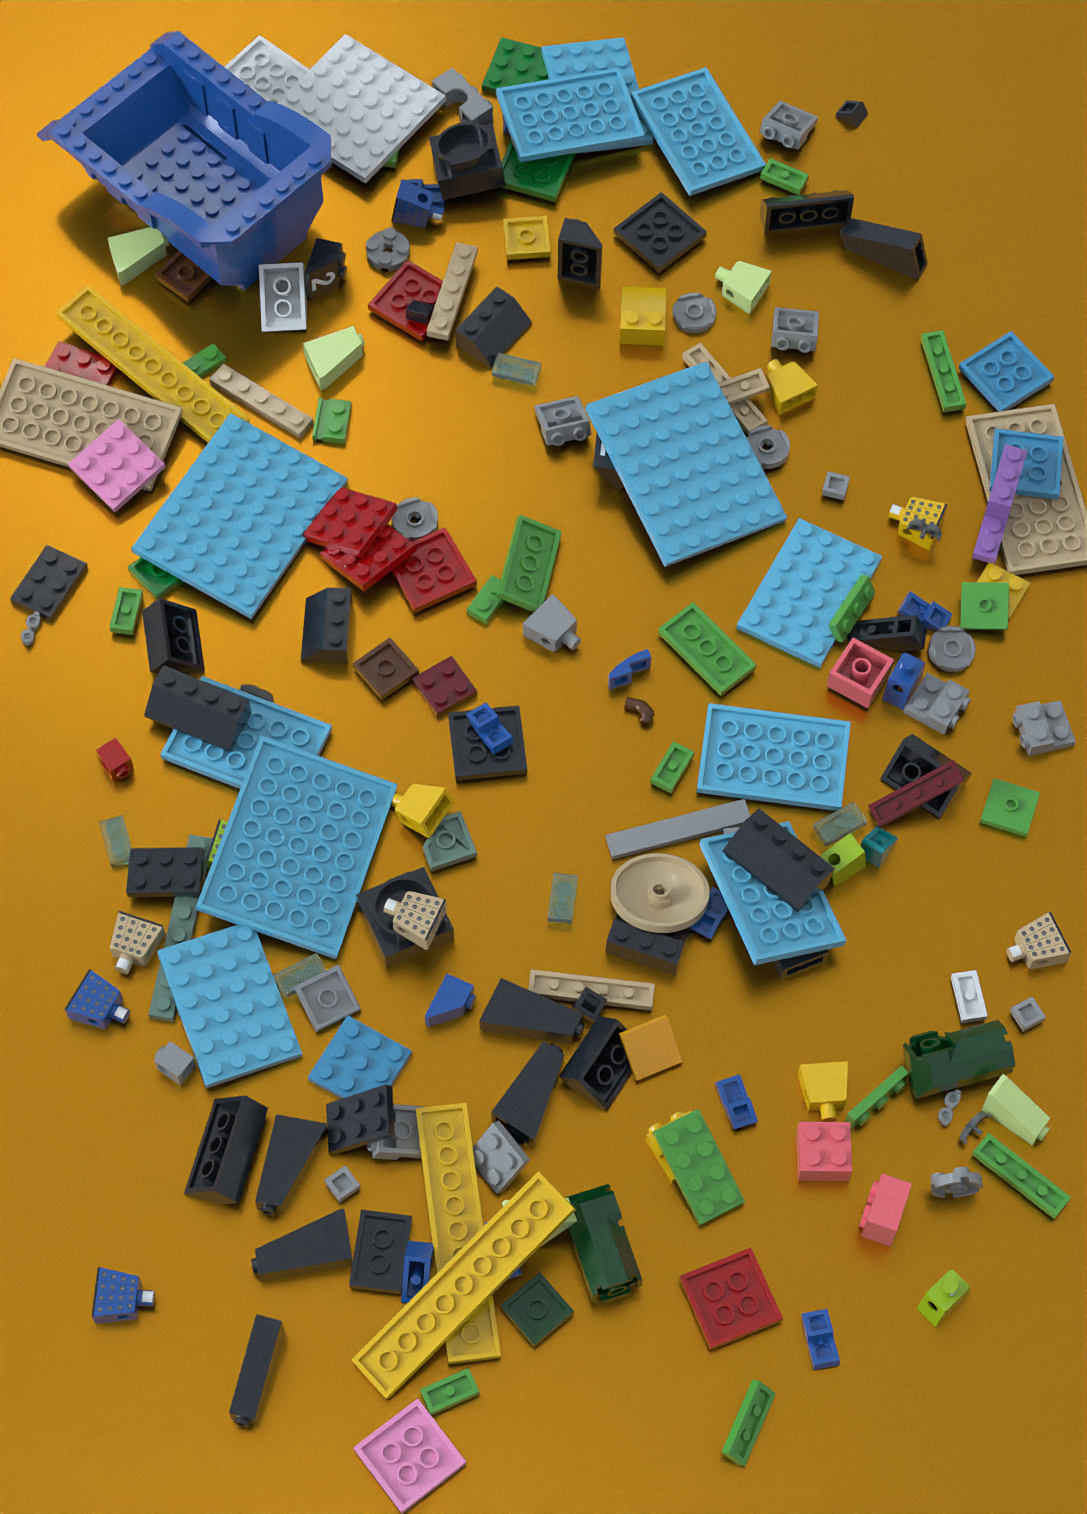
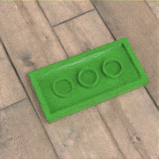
M523 515L517 517L496 595L497 598L533 612L544 603L562 531Z
M694 602L658 628V634L720 696L756 669V664Z
M699 1109L652 1132L698 1225L745 1202Z

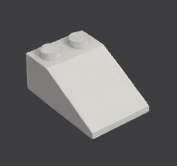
M303 262L259 265L262 332L307 330V292L304 275L306 266Z

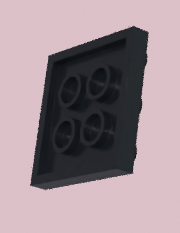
M662 192L614 227V234L658 273L703 240L707 234L705 229Z
M519 705L492 708L499 716L500 723L513 736L514 740L513 744L496 754L491 752L468 720L466 714L472 710L448 712L456 781L527 773Z

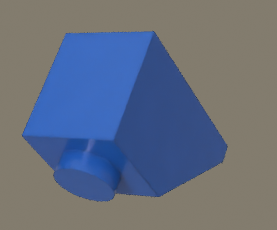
M446 974L425 1014V1025L431 1027L464 1016L467 1008L471 1009L476 1000L474 985Z
M408 1241L404 1257L401 1302L408 1303L431 1280L433 1243Z

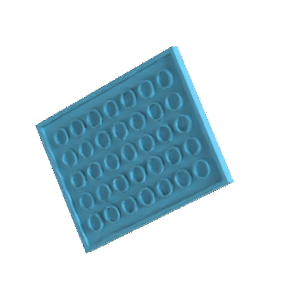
M707 361L586 405L585 410L665 567L779 524L787 519Z
M230 413L132 546V552L252 619L305 544L306 538L303 537L305 530L329 499L341 487H345L348 478Z
M260 736L195 910L336 959L357 901L356 894L360 893L398 784Z

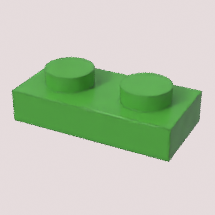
M770 158L761 172L760 179L800 195L809 180V174Z
M493 575L489 578L468 606L467 614L485 624L489 622L504 601L496 597L501 579Z
M119 587L109 627L110 632L134 635L143 598L142 590Z
M673 741L651 777L650 783L672 794L694 757V751Z
M469 1368L420 1389V1393L431 1416L480 1394Z

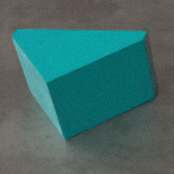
M879 826L874 828L861 842V847L865 851L866 861L880 868L897 842L898 837Z

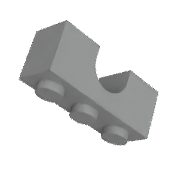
M451 68L432 80L433 88L446 96V101L443 103L445 107L455 102L464 103L459 107V118L462 123L476 120L477 124L486 125L493 121V106L491 102L487 99L485 100L479 94L476 87L471 86L461 73L458 74Z

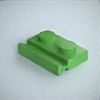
M319 398L312 434L313 441L319 439L323 440V442L345 444L352 408L351 401L329 399L327 401Z

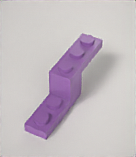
M1005 444L972 558L995 564L1028 450Z

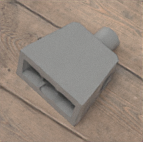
M553 594L523 623V635L553 652L557 651L563 644L574 650L581 642V638L574 634L577 630L576 618Z

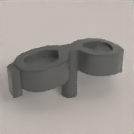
M921 519L910 521L907 530L922 531L921 539H924L926 532L937 538L938 541H940L942 532L936 524H926Z
M244 684L240 687L241 691L253 693L256 697H261L270 702L274 700L270 692L260 689L258 686Z
M984 1111L977 1113L965 1126L959 1140L967 1144L966 1139L972 1130L981 1135L983 1131L977 1125L984 1118L988 1119L990 1116Z

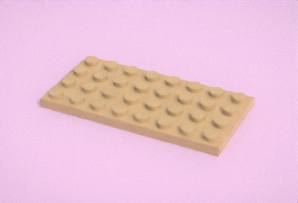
M13 358L0 389V447L69 467L68 463L119 419L163 462L183 410L182 407ZM158 474L142 489L151 492Z
M1055 404L967 416L965 422L987 501H989L991 494L989 484L995 428L1063 437L1060 494L1058 500L1014 495L1000 544L1009 574L1020 575L1087 565V512Z

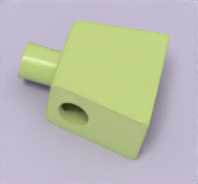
M738 261L731 271L720 266L715 278L723 282V297L750 314L770 285L772 271Z

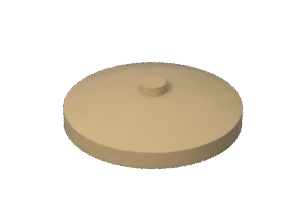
M651 853L634 857L619 867L612 878L610 896L612 905L618 915L630 925L649 932L670 933L686 929L700 920L708 907L709 885L704 874L691 862L670 854Z

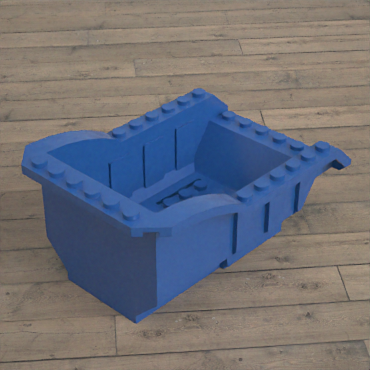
M167 32L150 45L151 49L60 120H53L37 133V137L42 141L53 140L82 164L89 177L97 179L107 188V191L122 204L130 206L137 212L140 219L151 228L157 229L164 234L168 242L219 284L238 285L245 290L259 278V265L277 264L307 239V231L324 202L321 175L331 167V135L298 112L284 105L265 100L181 32Z

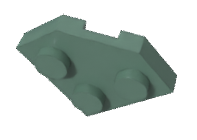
M461 811L446 815L423 846V852L431 872L477 857L476 848Z

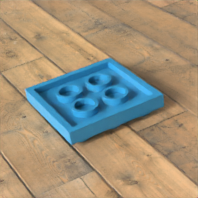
M1012 331L961 362L958 368L999 412L1008 411L1053 382L1055 377Z
M995 428L989 491L992 490L1006 444L1028 450L1015 494L1058 500L1060 494L1063 437Z
M347 1015L312 1069L308 1080L341 1099L385 1084L393 1086L412 1056V1050Z

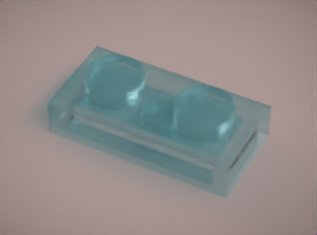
M498 353L492 369V376L536 386L541 363Z
M852 802L814 823L813 829L825 847L865 826L867 819L855 802Z
M123 815L100 821L99 824L111 867L114 868L128 864L130 848L132 847Z
M553 874L547 921L572 924L578 875Z
M315 953L277 972L273 977L283 998L286 999L296 994L294 986L326 971V968L318 954Z

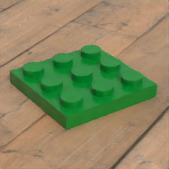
M501 37L482 83V91L496 94L497 88L548 80V73L541 53L542 47Z
M511 139L501 162L506 186L502 188L556 202L576 154L571 153L519 162Z

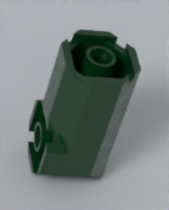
M999 1020L951 1033L944 1032L945 1036H939L938 1031L924 1032L913 1035L909 1039L910 1044L905 1043L903 1045L906 1069L909 1072V1087L916 1099L1002 1076V1074L1006 1075L1012 1073V1068H1015L1013 1046L1011 1041L1006 1042L1003 1035L1008 1033Z
M606 1184L564 1197L569 1198L571 1205L576 1209L574 1214L577 1222L568 1227L567 1230L592 1302H597V1297H600L601 1301L604 1302L631 1293L630 1287L634 1284L636 1289L641 1287L643 1280L624 1225L619 1226L618 1221L622 1219V1215L613 1190H610V1185Z

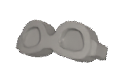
M35 611L34 614L27 617L26 625L28 630H24L21 633V640L27 646L33 643L35 638L34 632L40 625L39 612Z
M958 1089L946 1095L944 1104L947 1108H942L938 1113V1119L944 1126L951 1122L953 1117L952 1110L960 1101L961 1091Z

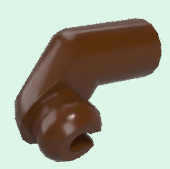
M630 697L626 698L625 709L638 711L641 713V722L652 723L655 712L646 701Z

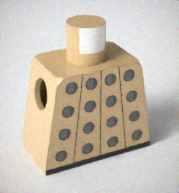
M411 891L406 892L402 902L389 898L384 906V912L394 916L393 929L425 950H428L447 911L445 899Z
M119 911L110 944L112 956L118 958L115 969L120 973L128 974L132 964L145 967L165 938L166 934L163 925Z
M1051 912L1019 929L1014 938L1016 945L1007 948V955L1011 962L1023 958L1029 969L1065 963L1071 955V950Z

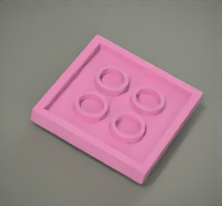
M119 419L68 463L69 468L114 512L120 509L166 467L164 462Z
M416 1399L353 1447L356 1454L401 1514L466 1465L465 1459L419 1399Z

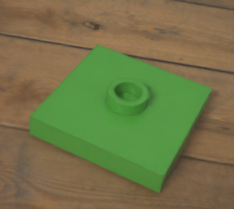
M962 582L960 628L963 630H1008L1009 583Z
M994 778L980 823L1027 837L1040 792Z

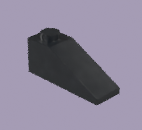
M917 615L857 620L852 631L849 633L848 642L855 638L870 647L896 651L923 650L927 628Z

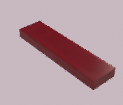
M953 759L868 805L878 826L882 827L966 782Z

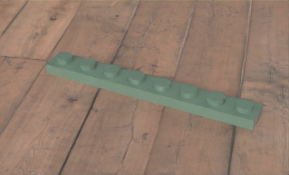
M189 835L187 847H203L204 849L203 889L208 872L206 859L213 838ZM175 896L164 948L193 939L199 912L195 908L200 896ZM160 963L148 1015L150 1019L174 1022L177 1007Z

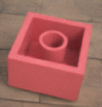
M852 638L830 671L827 687L869 708L890 676L894 659Z
M799 1122L796 1131L798 1181H849L852 1174L850 1122Z
M885 1174L881 1175L879 1182L874 1180L867 1200L868 1204H866L859 1227L864 1228L862 1237L888 1246L892 1245L912 1183Z

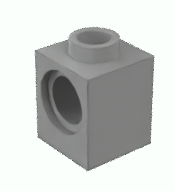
M171 1041L166 1046H162L155 1055L154 1062L157 1070L180 1086L196 1067L194 1057Z

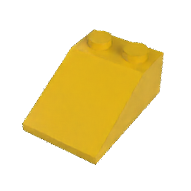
M622 286L620 344L664 346L666 288Z

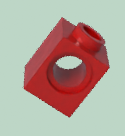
M117 738L96 749L99 762L113 782L117 779L125 778L134 770L131 758Z

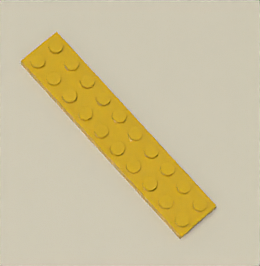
M89 285L85 286L56 312L59 320L154 399L182 407L183 413L180 420L207 443H209L230 413L250 423L249 417Z
M467 1103L422 1107L415 1110L436 1274L483 1228ZM493 1294L445 1342L448 1364L501 1357Z
M538 1171L351 1361L386 1399H389L576 1209Z

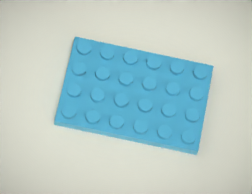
M624 37L542 46L541 53L549 79L620 67L630 96L631 92L639 90ZM634 105L635 111L637 113L638 119L640 121L642 130L645 135L644 141L576 153L652 145L654 139L651 131L649 130L648 126L646 125L645 121L643 120L642 116L640 115L639 111Z
M620 67L496 89V96L519 162L644 141L645 135Z
M707 67L631 92V100L689 196L763 171L766 163Z
M799 518L737 623L736 629L821 668L836 642V638L833 637L828 626L829 622L860 575L869 576L871 580L882 560V556Z
M202 676L201 681L248 699L251 706V716L231 752L173 729L160 754L161 759L241 789L260 736L319 756L332 731V725Z
M708 703L697 793L841 811L851 722Z
M789 821L778 823L797 838ZM736 832L701 839L700 848L754 965L845 945L847 940L823 890L803 909L797 912L722 852Z
M235 925L157 950L160 963L206 1088L302 1057L301 1048L256 931L248 927Z

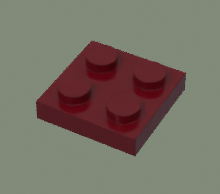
M452 656L412 678L413 685L437 718L477 695L476 688Z

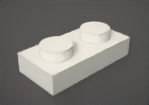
M977 971L952 974L951 981L961 1022L968 1023L986 1020L988 1015Z

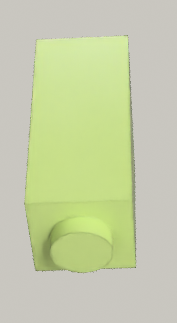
M149 227L108 238L120 284H127L167 256L165 246H169L168 239L159 230Z
M354 326L303 343L305 358L320 390L326 389L363 356L362 347L365 346L361 333L357 334Z
M1002 1074L988 1093L982 1111L1029 1144L1033 1145L1037 1139L1042 1141L1050 1130L1047 1127L1050 1117L1007 1076Z

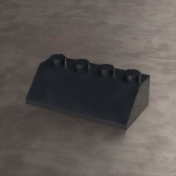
M835 190L825 193L761 199L760 216L764 234L846 225L852 215L854 194L848 190Z
M163 665L152 684L144 716L231 752L252 712L248 699Z
M757 809L742 823L722 851L797 912L803 909L828 885L835 870L833 866L761 809Z
M246 1095L214 1099L184 1194L219 1204L239 1202L243 1194L247 1174L251 1169L254 1152L258 1147V1139L266 1121L268 1107Z

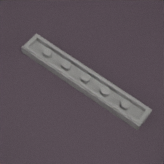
M745 799L608 834L605 839L612 860L721 832L724 828L740 827L750 817V813Z

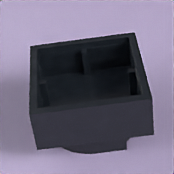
M476 120L467 121L446 128L440 135L429 137L442 200L506 186L492 123L480 125L477 124Z
M424 867L412 872H406L383 884L356 894L357 907L386 969L454 941V928L446 913L428 950H425L397 933L393 929L394 916L384 912V906L389 898L402 902L408 891L438 897Z

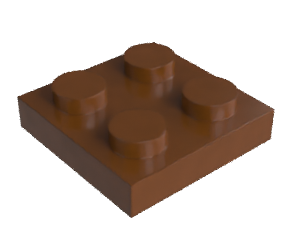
M178 251L154 274L157 281L187 302L213 279L181 251Z
M388 638L352 663L354 670L381 700L419 674V669L391 638Z

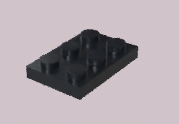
M46 545L11 596V603L32 613L35 611L39 612L40 617L52 622L87 570V563Z
M203 847L130 848L127 896H200L204 864Z
M385 1084L326 1104L329 1153L338 1154L395 1136L392 1086Z
M361 1210L349 1288L401 1294L404 1257L408 1241L410 1240L412 1216Z

